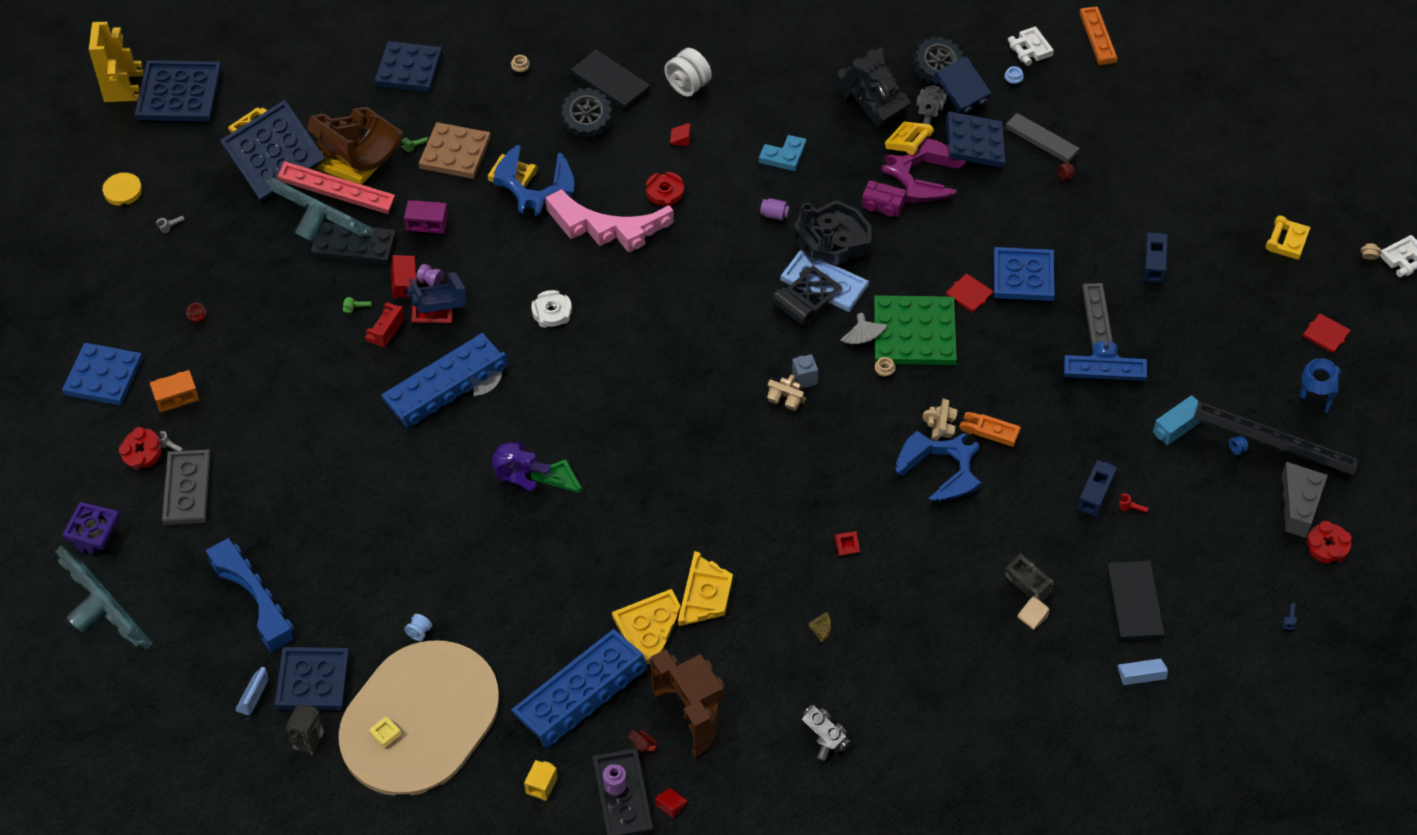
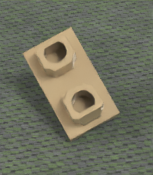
M792 374L788 379L782 377L780 383L770 380L768 383V401L778 404L781 396L787 397L785 407L790 410L796 411L800 403L804 404L806 397H804V392L799 391L801 384L795 382L796 376Z
M943 399L941 406L937 408L930 407V410L923 413V420L928 423L929 427H933V440L937 441L941 436L946 438L953 436L955 426L946 422L953 423L957 416V410L949 407V400Z

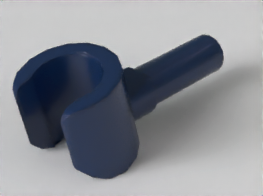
M1295 603L1290 604L1289 616H1283V629H1295L1297 621Z

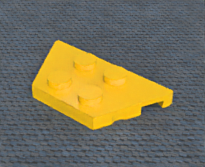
M694 551L678 618L679 626L724 616L727 608L733 574L719 568L713 561L708 562L696 551Z

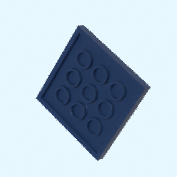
M147 60L135 110L136 120L211 121L221 72V63Z
M286 100L220 140L260 201L288 185L278 181V175L284 161L311 170L326 161Z

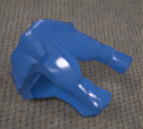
M1315 359L1306 364L1301 378V398L1306 399L1307 390L1319 395L1328 394L1325 413H1328L1332 400L1339 391L1340 368L1327 359ZM1318 370H1323L1329 374L1330 378L1321 382L1317 381L1313 374Z

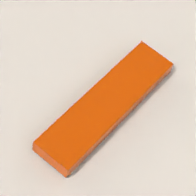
M1098 6L1080 9L1079 14L1098 64L1117 63V56Z

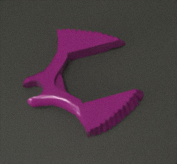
M925 138L922 146L913 155L886 156V163L891 165H883L882 171L902 182L906 188V203L935 202V200L939 201L950 198L957 190L916 179L914 181V178L909 173L910 168L921 163V161L959 169L966 161L948 158V146L937 140Z

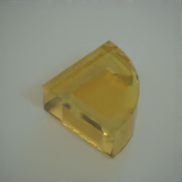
M827 612L809 623L810 629L822 642L829 636L831 630L830 616Z

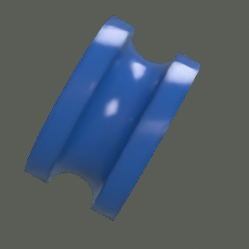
M1236 435L1235 438L1229 439V446L1235 455L1248 451V443L1244 437Z

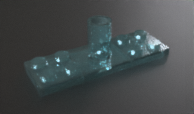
M268 176L265 182L272 186L271 190L305 208L308 205L295 233L310 241H313L326 214L328 215L327 219L361 236L363 233L371 236L374 230L360 221Z
M61 545L55 551L60 557L59 563L65 569H69L71 577L77 583H81L91 593L67 616V619L80 632H83L106 610L108 613L106 615L107 619L113 625L119 627L118 631L125 639H129L136 647L140 644L147 649L152 644L149 638L85 564Z

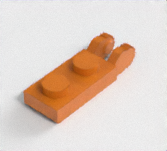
M972 412L965 413L964 419L966 422H961L959 426L962 431L968 434L974 433L975 435L1014 447L1021 429L1020 426Z

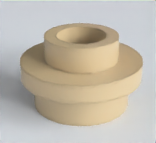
M517 55L513 58L511 67L516 72H524L529 69L530 62L526 56Z
M1366 244L1361 248L1362 257L1368 260H1375L1381 254V249L1376 244Z
M882 357L876 362L875 371L881 376H890L895 371V364L892 359Z

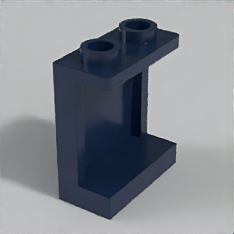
M967 56L937 71L932 78L934 85L941 84L957 109L954 113L967 114L973 109L972 107L984 105L991 93Z
M456 272L448 273V284L418 288L414 279H409L407 295L408 298H411L412 305L416 306L419 313L466 307L465 287Z

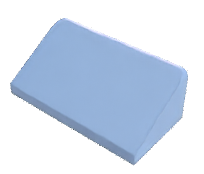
M1161 659L1118 665L1123 685L1164 680L1168 674V670Z
M261 667L251 678L235 709L237 712L246 715L252 713L269 680L265 667Z

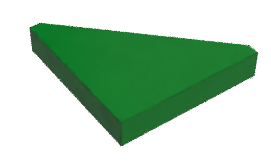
M566 459L550 465L551 469L547 474L537 471L530 473L532 480L578 493L582 492V487Z

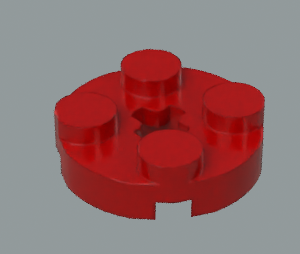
M665 172L662 175L656 173L646 182V197L651 202L662 205L664 208L667 206L672 207L684 195L682 178L675 173Z
M137 427L124 439L119 447V453L129 467L140 470L139 468L142 467L148 468L160 458L162 442L159 436L152 430ZM141 446H143L144 451H143V452H141V451L138 452V449H139Z
M1323 521L1320 525L1311 529L1307 538V544L1310 548V554L1318 561L1331 563V561L1338 560L1340 562L1348 556L1352 538L1340 526ZM1325 540L1333 542L1334 545L1330 544L1327 546Z

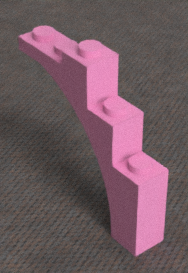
M562 189L546 197L547 211L570 239L588 231L599 246L617 238L628 253L645 245V237L674 223L673 209L670 206L653 214L618 217L589 210L572 200Z

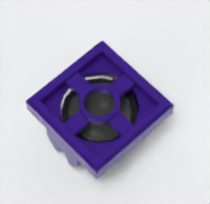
M80 502L62 538L63 540L74 542L76 548L81 552H84L86 549L89 554H92L94 551L103 550L111 541V533L120 517L119 511Z

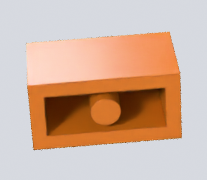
M189 370L150 382L160 413L199 400Z

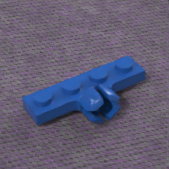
M1099 341L1093 346L1092 356L1065 355L1064 377L1146 381L1147 359L1121 358L1118 356L1117 345L1114 342L1108 341V348L1105 350V342Z

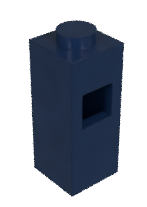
M1147 232L1143 281L1164 282L1167 234Z
M1096 461L1080 496L1077 510L1098 517L1115 479L1117 467L1107 462Z

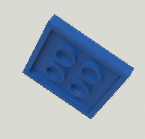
M994 247V298L1054 301V250Z
M84 343L62 389L63 394L122 405L143 359L142 354Z

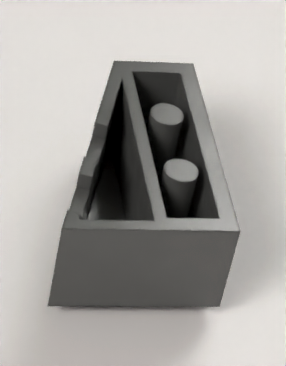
M1286 462L1282 474L1286 532L1307 538L1327 478L1326 474Z

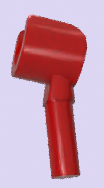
M1121 494V501H1119L1121 510L1126 511L1132 508L1147 513V507L1131 502V497L1128 494Z

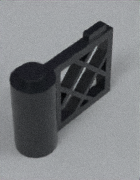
M807 266L799 273L800 277L787 289H778L773 295V304L803 326H807L813 320L815 314L842 291L840 284L814 266L810 268ZM815 274L819 277V281H808V277ZM820 286V292L809 293L808 287ZM822 286H831L834 290L823 292ZM797 287H806V293H797L795 289ZM821 297V301L816 306L809 301V298Z

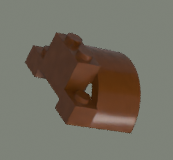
M368 107L352 109L351 116L331 119L326 114L310 116L307 130L318 138L317 147L324 155L329 157L335 155L358 171H369L383 164L394 153L403 136V131ZM363 131L365 134L359 138V132Z
M665 649L650 657L652 691L656 697L669 693H678L686 706L684 708V718L691 721V724H689L693 735V750L691 752L697 758L711 746L718 730V702L723 700L725 686L722 680L714 675L711 663L708 660L705 661L701 654L680 664L675 656H670Z

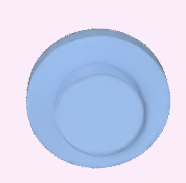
M1010 67L1005 72V79L1012 84L1020 83L1023 80V72L1019 67Z

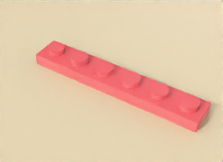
M285 161L278 175V181L385 214H389L395 199L393 194Z

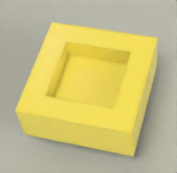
M385 716L369 729V733L385 748L401 735V730Z

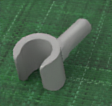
M180 216L168 222L165 218H160L156 224L161 232L168 233L170 227L183 221L184 217Z
M160 432L162 437L160 448L168 446L176 451H183V448L169 440L166 432Z

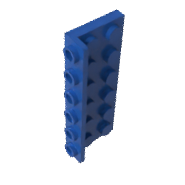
M481 333L381 394L383 401L405 427L408 428L413 424H417L427 415L435 413L445 404L451 403L461 394L467 393L479 383L485 382L495 373L504 370L508 366L507 356L504 352L500 353L487 337Z
M613 629L511 710L514 716L540 739L542 745L548 748L569 730H572L584 718L591 715L599 706L607 702L619 690L626 687L634 678L641 675L648 667L646 660L637 648Z

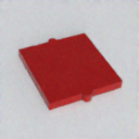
M965 274L958 282H954V286L946 292V295L954 297V301L974 313L981 305H985V301L993 295L994 291L968 274Z
M1319 314L1313 322L1309 323V327L1304 332L1303 337L1334 353L1340 344H1344V339L1351 330Z

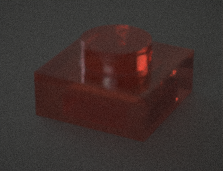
M632 730L628 736L634 742L633 746L642 752L644 750L654 751L658 745L643 730Z

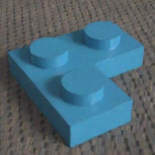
M788 135L783 148L764 144L759 156V163L796 171L806 146V139Z

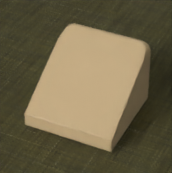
M1033 596L1017 617L1031 629L1035 630L1048 618L1049 608Z

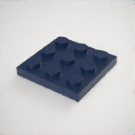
M388 41L375 78V86L430 92L442 55V47Z
M948 111L946 115L948 158L1003 168L1005 165L1002 121Z
M283 647L275 708L282 710H343L349 648Z

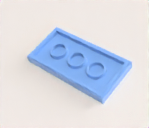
M800 250L781 275V281L791 285L800 277L799 273L807 266L809 268L814 266L842 286V291L829 303L850 312L869 286V281L821 259L810 263L806 258L807 256ZM812 274L808 277V281H819V277ZM820 286L808 287L809 293L820 292ZM822 286L823 292L834 290L831 286ZM797 287L806 292V287Z

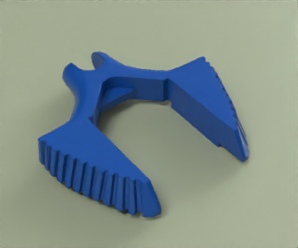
M519 145L514 146V149L512 148L511 151L509 150L508 154L506 153L496 166L493 185L510 189L518 199V210L522 214L524 208L531 207L535 210L534 216H538L541 213L543 204L546 203V197L561 189L572 198L575 181H573L574 178L568 161H566V158H563L564 155L558 153L553 186H549L542 191L525 189L515 179L520 152Z
M916 431L903 445L901 454H899L896 462L898 466L896 467V472L903 476L930 453L950 454L959 461V472L939 487V490L930 496L929 500L933 502L953 500L954 498L956 499L979 490L981 482L972 475L970 462L980 446L978 442L969 446L964 445L963 443L968 438L966 433L960 434L958 437L948 441H932Z

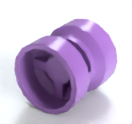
M422 264L417 272L416 281L421 284L427 283L429 286L440 285L443 279V271L431 269V266Z

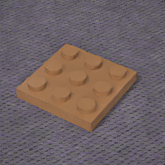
M436 122L420 159L419 168L474 179L490 141L491 134L486 131Z

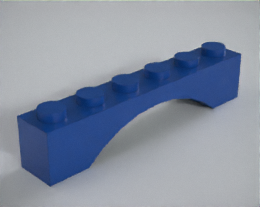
M228 538L207 549L206 553L209 562L218 576L240 584L255 598L259 605L257 628L260 638L270 653L293 641L292 631H294L291 622L289 619L284 620L282 617L284 614L278 604L274 605L272 602L273 597L269 590L262 588L261 585L263 583L259 575L251 572L252 566L247 558L243 560L241 557L242 552L237 544L233 545Z

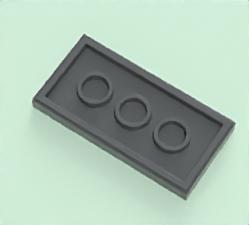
M210 450L168 452L162 515L163 525L206 523Z

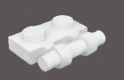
M1036 26L1019 32L1018 39H1015L1014 36L1008 38L1011 49L1017 52L1019 60L1027 66L1032 63L1030 57H1034L1036 61L1053 56L1054 50Z
M1412 235L1381 250L1379 255L1391 268L1396 266L1401 268L1396 271L1398 277L1409 276L1417 269V240ZM1413 259L1414 262L1409 263L1408 260Z

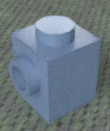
M812 354L792 359V375L796 376L795 382L801 384L800 389L814 386L818 383V368Z

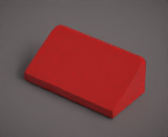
M412 305V323H452L454 308L419 313L416 306Z

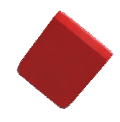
M690 123L673 128L671 130L670 145L689 146Z
M857 531L834 535L839 556L860 552Z
M671 788L655 798V805L672 818L687 804V800Z

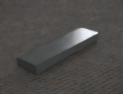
M1018 113L1006 123V129L1066 163H1069L1079 153L1077 146Z
M1103 283L1083 284L1082 291L1092 351L1094 344L1099 341L1105 342L1106 350L1108 348V341H1112Z

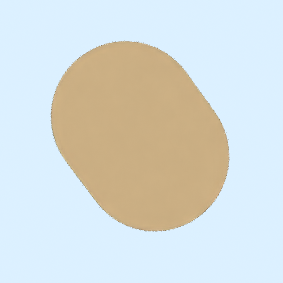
M436 640L415 643L389 656L376 669L352 700L340 723L339 746L342 758L350 773L366 787L396 796V794L417 795L425 793L439 784L443 785L463 767L496 718L499 691L492 669L473 650L448 641ZM387 716L401 730V735L387 747L383 748L370 735L369 729Z

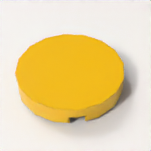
M118 173L106 180L102 190L105 199L110 204L122 206L121 204L126 203L128 205L136 201L142 193V186L139 178L135 175Z

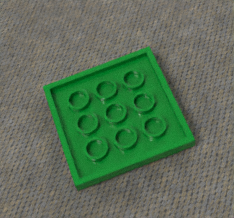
M874 295V323L887 325L885 331L875 338V364L880 358L888 357L892 359L894 364L956 365L954 297Z

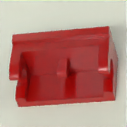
M393 255L391 264L393 298L408 297L405 290L409 286V279H414L416 282L414 256Z
M385 303L384 307L388 309L383 310V314L374 327L366 330L368 334L365 336L366 341L384 348L404 321L402 306H396L391 303Z

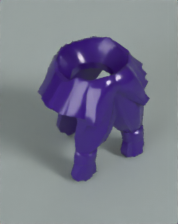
M521 441L500 445L492 458L494 471L500 481H508L509 484L514 483L528 491H534L537 485L536 482L526 479V473L537 471L547 474L551 469L549 464L535 462L537 460L535 453L525 452V446Z

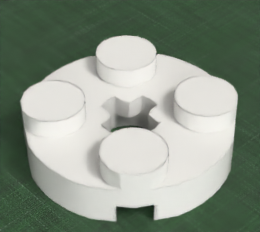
M550 290L540 293L535 302L533 300L532 315L539 326L551 327L569 322L572 306L568 296L561 295L559 291ZM553 306L555 310L550 311L549 307Z

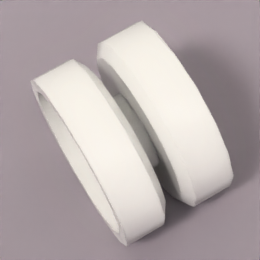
M692 48L683 49L664 66L666 78L671 86L681 95L687 97L696 93L700 87L706 85L712 78L708 62L698 51Z

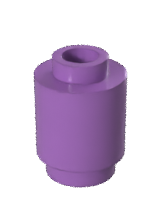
M768 198V200L763 199L760 214L767 218L783 221L785 217L788 218L790 206H787L785 201Z
M617 764L609 765L603 771L604 789L610 795H620L624 792L627 785L626 772L622 766Z

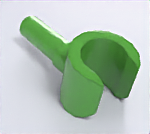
M425 137L414 141L404 138L401 140V143L404 144L401 148L411 152L415 146L428 142V138Z
M347 297L343 303V311L351 313L354 307L371 306V301L358 302L353 298Z

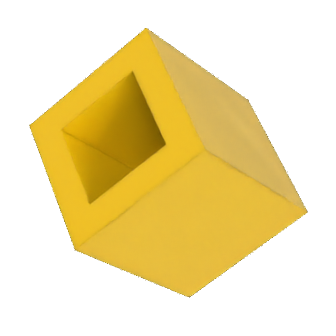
M535 760L524 782L526 794L547 801L558 778L556 767L549 762Z

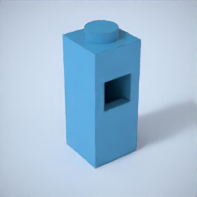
M1191 395L1158 418L1153 430L1155 436L1166 445H1169L1199 424L1201 421L1194 417L1198 400Z

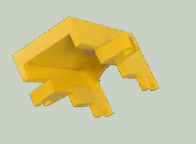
M92 22L89 52L104 102L138 101L139 94H134L133 92H139V86L131 85L129 77L144 76L143 69H136L137 67H142V62L133 60L130 48H123L121 27L113 28L111 34L108 22Z

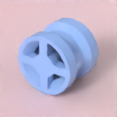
M414 614L411 618V624H407L404 630L411 638L422 641L425 637V632L431 629L432 623L426 617Z

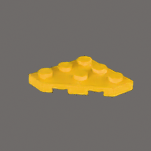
M672 589L616 610L612 612V617L621 635L644 655L648 665L650 664L651 656L663 651L681 609Z

